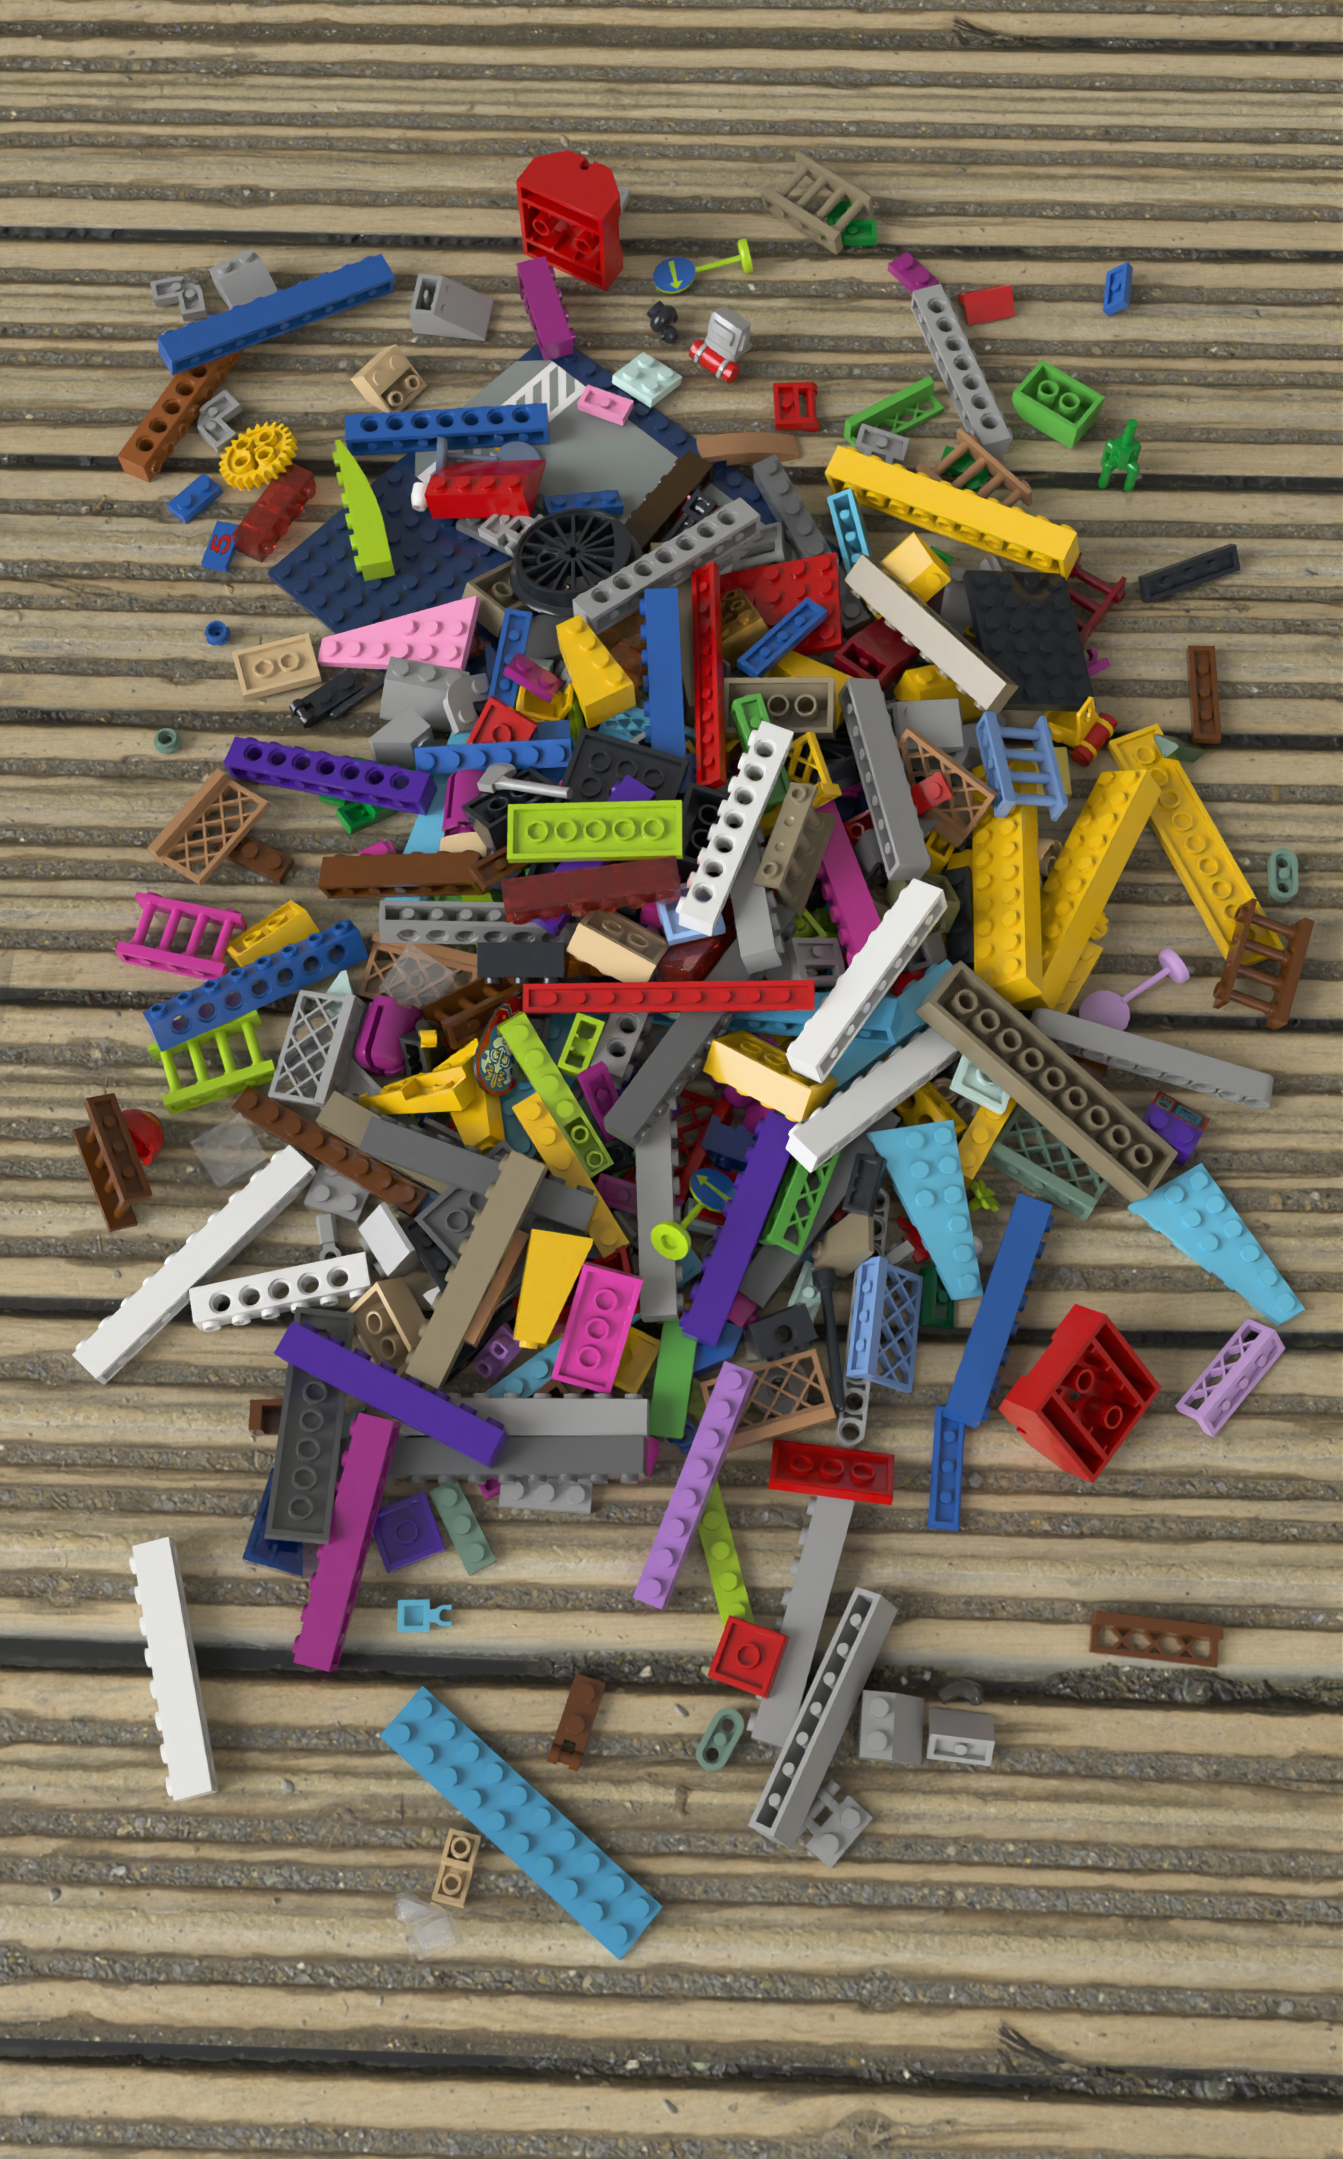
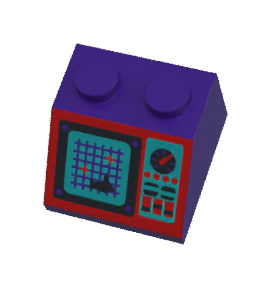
M1158 1091L1142 1119L1147 1126L1178 1152L1173 1162L1182 1167L1193 1152L1210 1118L1161 1091Z

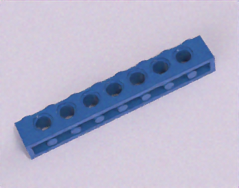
M547 403L345 415V441L347 449L352 456L437 451L438 436L447 439L448 450L502 447L509 442L521 441L529 445L550 444Z
M349 919L337 922L331 928L320 933H313L300 942L286 945L280 951L271 955L259 957L255 962L244 967L235 968L224 976L210 979L195 989L183 991L175 998L166 1002L156 1003L142 1013L153 1039L161 1052L369 957L360 931ZM260 980L257 984L253 985L255 981ZM182 1015L179 1019L174 1020L177 1016Z

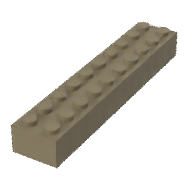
M959 961L944 972L915 1010L918 1016L1131 1203L1150 1196L1177 1156L1178 1152L962 961Z

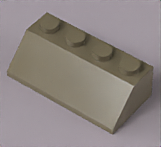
M834 677L724 678L726 739H739L730 713L733 701L757 693L762 695L770 723L793 731V739H798L808 732H815L817 739H836Z

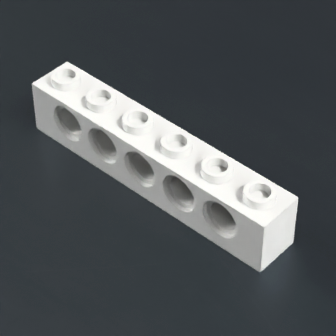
M365 1252L189 1288L193 1323L200 1330L212 1332L221 1329V1325L233 1323V1325L239 1326L250 1323V1319L254 1318L273 1319L279 1317L280 1313L291 1311L295 1313L296 1307L309 1308L320 1304L322 1307L337 1305L339 1300L349 1298L352 1301H358L373 1286L369 1259ZM338 1277H348L345 1285L341 1287L334 1286ZM312 1282L319 1283L316 1291L312 1293L305 1292L308 1284ZM283 1288L289 1289L287 1297L283 1299L276 1298L279 1290ZM254 1294L260 1295V1299L256 1304L247 1305V1300L250 1296ZM230 1301V1306L227 1310L218 1311V1306L221 1302Z

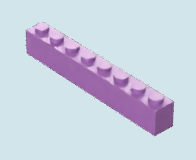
M724 1361L633 1598L659 1609H667L757 1377L754 1372Z

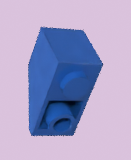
M727 1322L716 1349L699 1343L696 1350L692 1379L721 1368L724 1361L732 1363L743 1337L744 1328Z

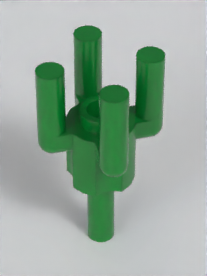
M1129 419L1125 432L1114 440L1109 439L1106 442L1100 462L1101 467H1103L1098 482L1100 488L1105 489L1108 487L1112 471L1118 469L1128 472L1123 487L1124 490L1131 492L1134 489L1140 470L1137 461L1142 448L1139 440L1134 438L1138 425L1137 420Z

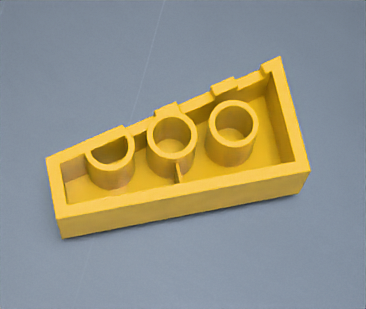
M579 614L556 625L559 648L567 671L570 674L572 685L577 694L588 729L635 707L634 683Z

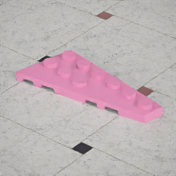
M476 595L322 638L317 663L321 667L387 669L390 656L465 671L481 600Z

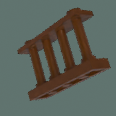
M1252 898L1243 905H1240L1235 912L1234 920L1237 922L1221 980L1216 984L1213 991V997L1215 998L1213 1008L1219 1009L1231 1000L1265 1013L1267 1017L1265 1027L1277 1030L1288 1023L1315 921L1304 917L1295 924L1286 925L1254 913L1257 899ZM1254 924L1286 936V940H1288L1286 949L1281 951L1247 938L1250 925ZM1244 949L1278 961L1279 965H1281L1279 975L1275 977L1240 964ZM1240 975L1272 987V991H1274L1272 1001L1267 1002L1234 990L1236 976Z
M478 978L421 1006L420 1009L425 1020L436 1021L443 1027L450 1047L455 1050L473 1041L475 1038L481 1037L494 1012L508 998H517L523 1010V984H514V978H502V984H485V978ZM531 978V984H542V978Z
M115 1093L86 1098L84 1106L91 1126L73 1129L72 1133L108 1232L135 1227L138 1222L131 1204L150 1200L153 1194Z

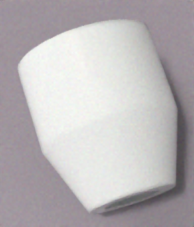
M417 482L413 485L411 503L412 508L416 511L422 512L428 506L424 496L428 484Z

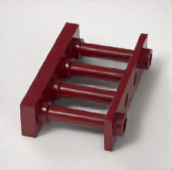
M1079 552L1080 554L1066 582L1070 578H1078L1107 595L1100 605L1068 587L1071 601L1094 614L1088 623L1075 617L1084 651L1085 642L1115 603L1119 605L1127 592L1124 590L1127 578L1122 576L1115 587L1082 569V565L1079 564L1082 553Z

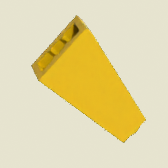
M792 650L762 677H834L836 730L845 720L838 694L847 679L854 677Z
M475 1038L434 1068L432 1072L441 1070L442 1065L450 1063L452 1067L460 1065L467 1056L475 1054L479 1039ZM476 1081V1098L463 1111H450V1114L464 1145H470L482 1150L481 1155L485 1156L503 1139L505 1140L500 1097L487 1094L479 1087Z
M537 1229L530 1230L513 1340L520 1341L519 1347L537 1349L538 1344H546L589 1253L593 1238Z

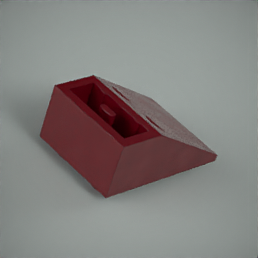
M882 616L853 635L834 655V669L854 678L878 679L881 691L885 692L921 650L903 641V634L899 630L895 631L884 623L886 619Z

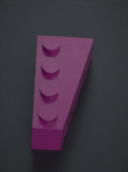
M545 256L517 263L519 295L521 300H524V308L526 313L529 314L532 329L535 330L536 340L544 361L573 354V343H576L573 327H568L569 315L566 306L562 307L560 303L563 301L562 293L559 286L555 287L554 281H556L553 266H548Z

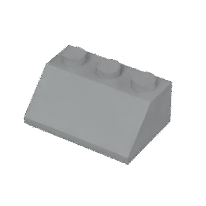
M390 656L384 680L379 717L392 720L410 706L431 726V729L451 733L452 728L444 709L443 700L446 698L449 686L458 678L470 676V672Z

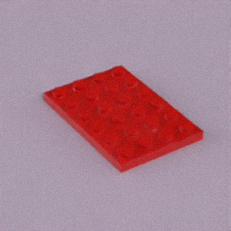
M836 552L720 574V599L729 591L741 588L763 618L769 631L806 597L827 610V618L792 651L803 656L837 651L843 647L839 559Z

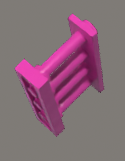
M136 892L135 898L144 910L133 941H129V943L118 941L115 951L122 962L207 981L217 979L229 973L223 959L233 929L244 931L247 929L245 919L240 912L234 909L220 910L163 898L154 892H147L146 894ZM154 913L169 914L170 916L160 945L155 947V949L145 947L143 944ZM181 917L196 920L186 952H182V954L171 952L170 948ZM207 923L221 925L223 927L212 958L208 960L198 958L196 955Z

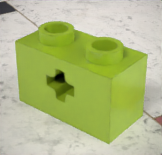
M577 1012L557 1065L562 1075L578 1080L577 1074L589 1068L591 1059L606 1026L604 1021Z

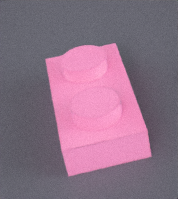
M587 385L577 403V408L579 411L624 426L633 409V400Z

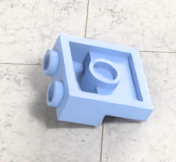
M687 883L678 885L666 884L654 890V902L669 946L710 937L679 925L680 914L676 913V908L681 896L686 897L689 889L686 888ZM700 896L697 898L699 901L702 902L710 900L706 896ZM722 914L712 936L725 933L726 927Z

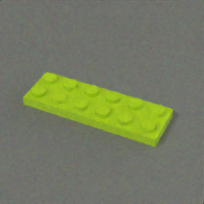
M682 800L508 804V863L683 859Z

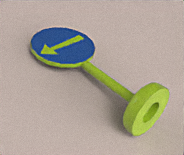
M742 238L738 241L739 255L694 267L693 263L686 258H668L656 267L653 273V282L656 288L663 293H680L693 284L697 273L740 261L744 273L752 274L754 271L747 240Z
M710 1168L699 1169L693 1173L689 1181V1187L698 1204L680 1224L675 1221L666 1220L659 1222L652 1229L650 1235L651 1242L660 1255L671 1260H680L685 1257L691 1248V1237L686 1230L689 1224L704 1207L710 1211L723 1213L728 1199L734 1200L737 1189L733 1188L734 1183L727 1175Z

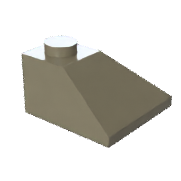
M850 1213L829 1229L819 1240L815 1241L811 1250V1255L814 1258V1270L834 1269L836 1276L846 1278L874 1253L873 1217Z

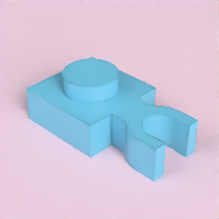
M398 1600L397 1633H428L430 1623H435L440 1627H451L452 1621L443 1622L439 1618V1613L442 1610H451L452 1605H441L436 1609H430V1600Z

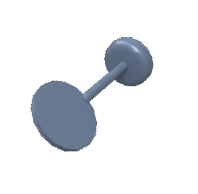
M437 437L436 472L447 466V459L469 461L540 460V455L536 449L528 443L521 441L509 442L499 449L496 456L447 452V439L445 437Z

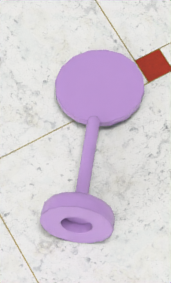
M1166 947L1158 955L1159 963L1163 970L1124 997L1108 990L1097 991L1088 995L1080 1006L1079 1018L1124 1031L1130 1020V1009L1127 1002L1166 975L1176 983L1182 984L1190 978L1188 969L1181 958L1172 949Z

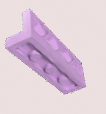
M1247 1318L1176 1404L1177 1410L1197 1420L1203 1432L1214 1437L1286 1349L1276 1330ZM1251 1330L1259 1333L1255 1340L1244 1343L1245 1337ZM1241 1353V1357L1237 1362L1226 1364L1227 1359L1231 1355ZM1223 1375V1379L1219 1384L1208 1387V1382L1213 1377ZM1204 1397L1205 1401L1198 1410L1189 1407L1195 1399Z

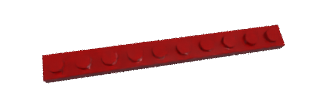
M712 561L692 571L696 778L697 784L716 789L726 785L727 782L720 569Z
M814 980L523 984V1012L525 1014L815 1011Z

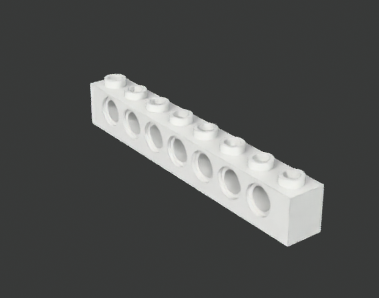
M761 721L758 731L752 730L748 741V746H751L748 754L743 752L738 764L740 773L738 777H732L728 787V792L731 793L728 801L723 799L717 814V816H720L718 824L713 823L709 830L707 840H710L707 848L702 847L699 853L697 864L700 866L697 873L692 871L688 879L686 888L689 889L686 897L681 896L678 902L676 913L680 914L679 925L712 937L791 749L793 731L765 721ZM759 754H767L770 757H761ZM750 777H757V778H759L760 780H758V781H753V780H751V779H749V778H750ZM745 800L750 804L744 805L739 803V801ZM737 824L740 826V828L734 829L729 827L728 825ZM727 848L730 850V852L723 853L720 852L718 849ZM717 872L720 876L711 877L708 873ZM700 896H706L710 900L702 902L699 901L697 898Z

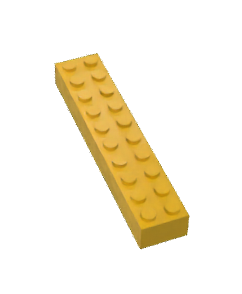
M838 445L825 471L833 495L851 488L861 506L1036 571L1060 573L1062 577L1066 578V581L1080 554L1077 532L1068 525L1061 524L1059 526L1051 523L1046 517L1028 515L1019 507H1006L994 498L984 499L972 490L964 489L962 491L954 488L947 481L941 480L938 482L932 480L925 473L907 471L900 464L894 463L891 465L885 463L878 456L870 455L869 457L863 455L859 450L850 446L844 448Z
M1007 760L1008 768L1011 771L1036 772V767L1031 761ZM983 764L972 768V774L988 785ZM1012 782L1016 793L1037 795L1036 784ZM979 790L972 791L974 804L985 802L987 797ZM991 803L973 829L974 973L1009 1004L1043 994L1037 806L1015 804L1006 818H998L994 815Z
M1147 769L1101 772L1040 891L1043 994L1011 1004L1016 1010H1034L1036 1008L1054 1010L1162 792Z

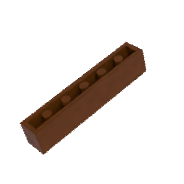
M474 850L455 853L448 851H438L437 853L412 852L411 854L389 852L385 855L362 853L359 856L336 854L332 857H323L318 887L328 899L484 895L483 891L468 873V867L483 859V857Z

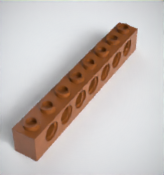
M244 349L175 375L118 454L124 472L150 483L152 478L160 472L161 466L167 457L172 455L177 443L186 435L192 422L199 417V409L212 399L214 391L220 383L224 382L227 373L238 362Z

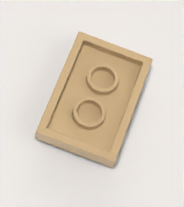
M309 633L232 652L245 701L322 682Z

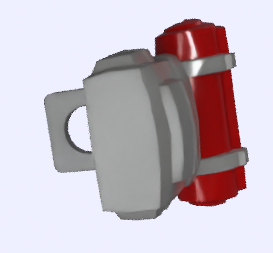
M726 306L718 308L711 314L705 341L698 339L691 346L689 357L695 363L716 375L721 381L723 380L731 384L736 380L740 372V366L737 364L740 356L752 349L753 344L749 342L751 324Z

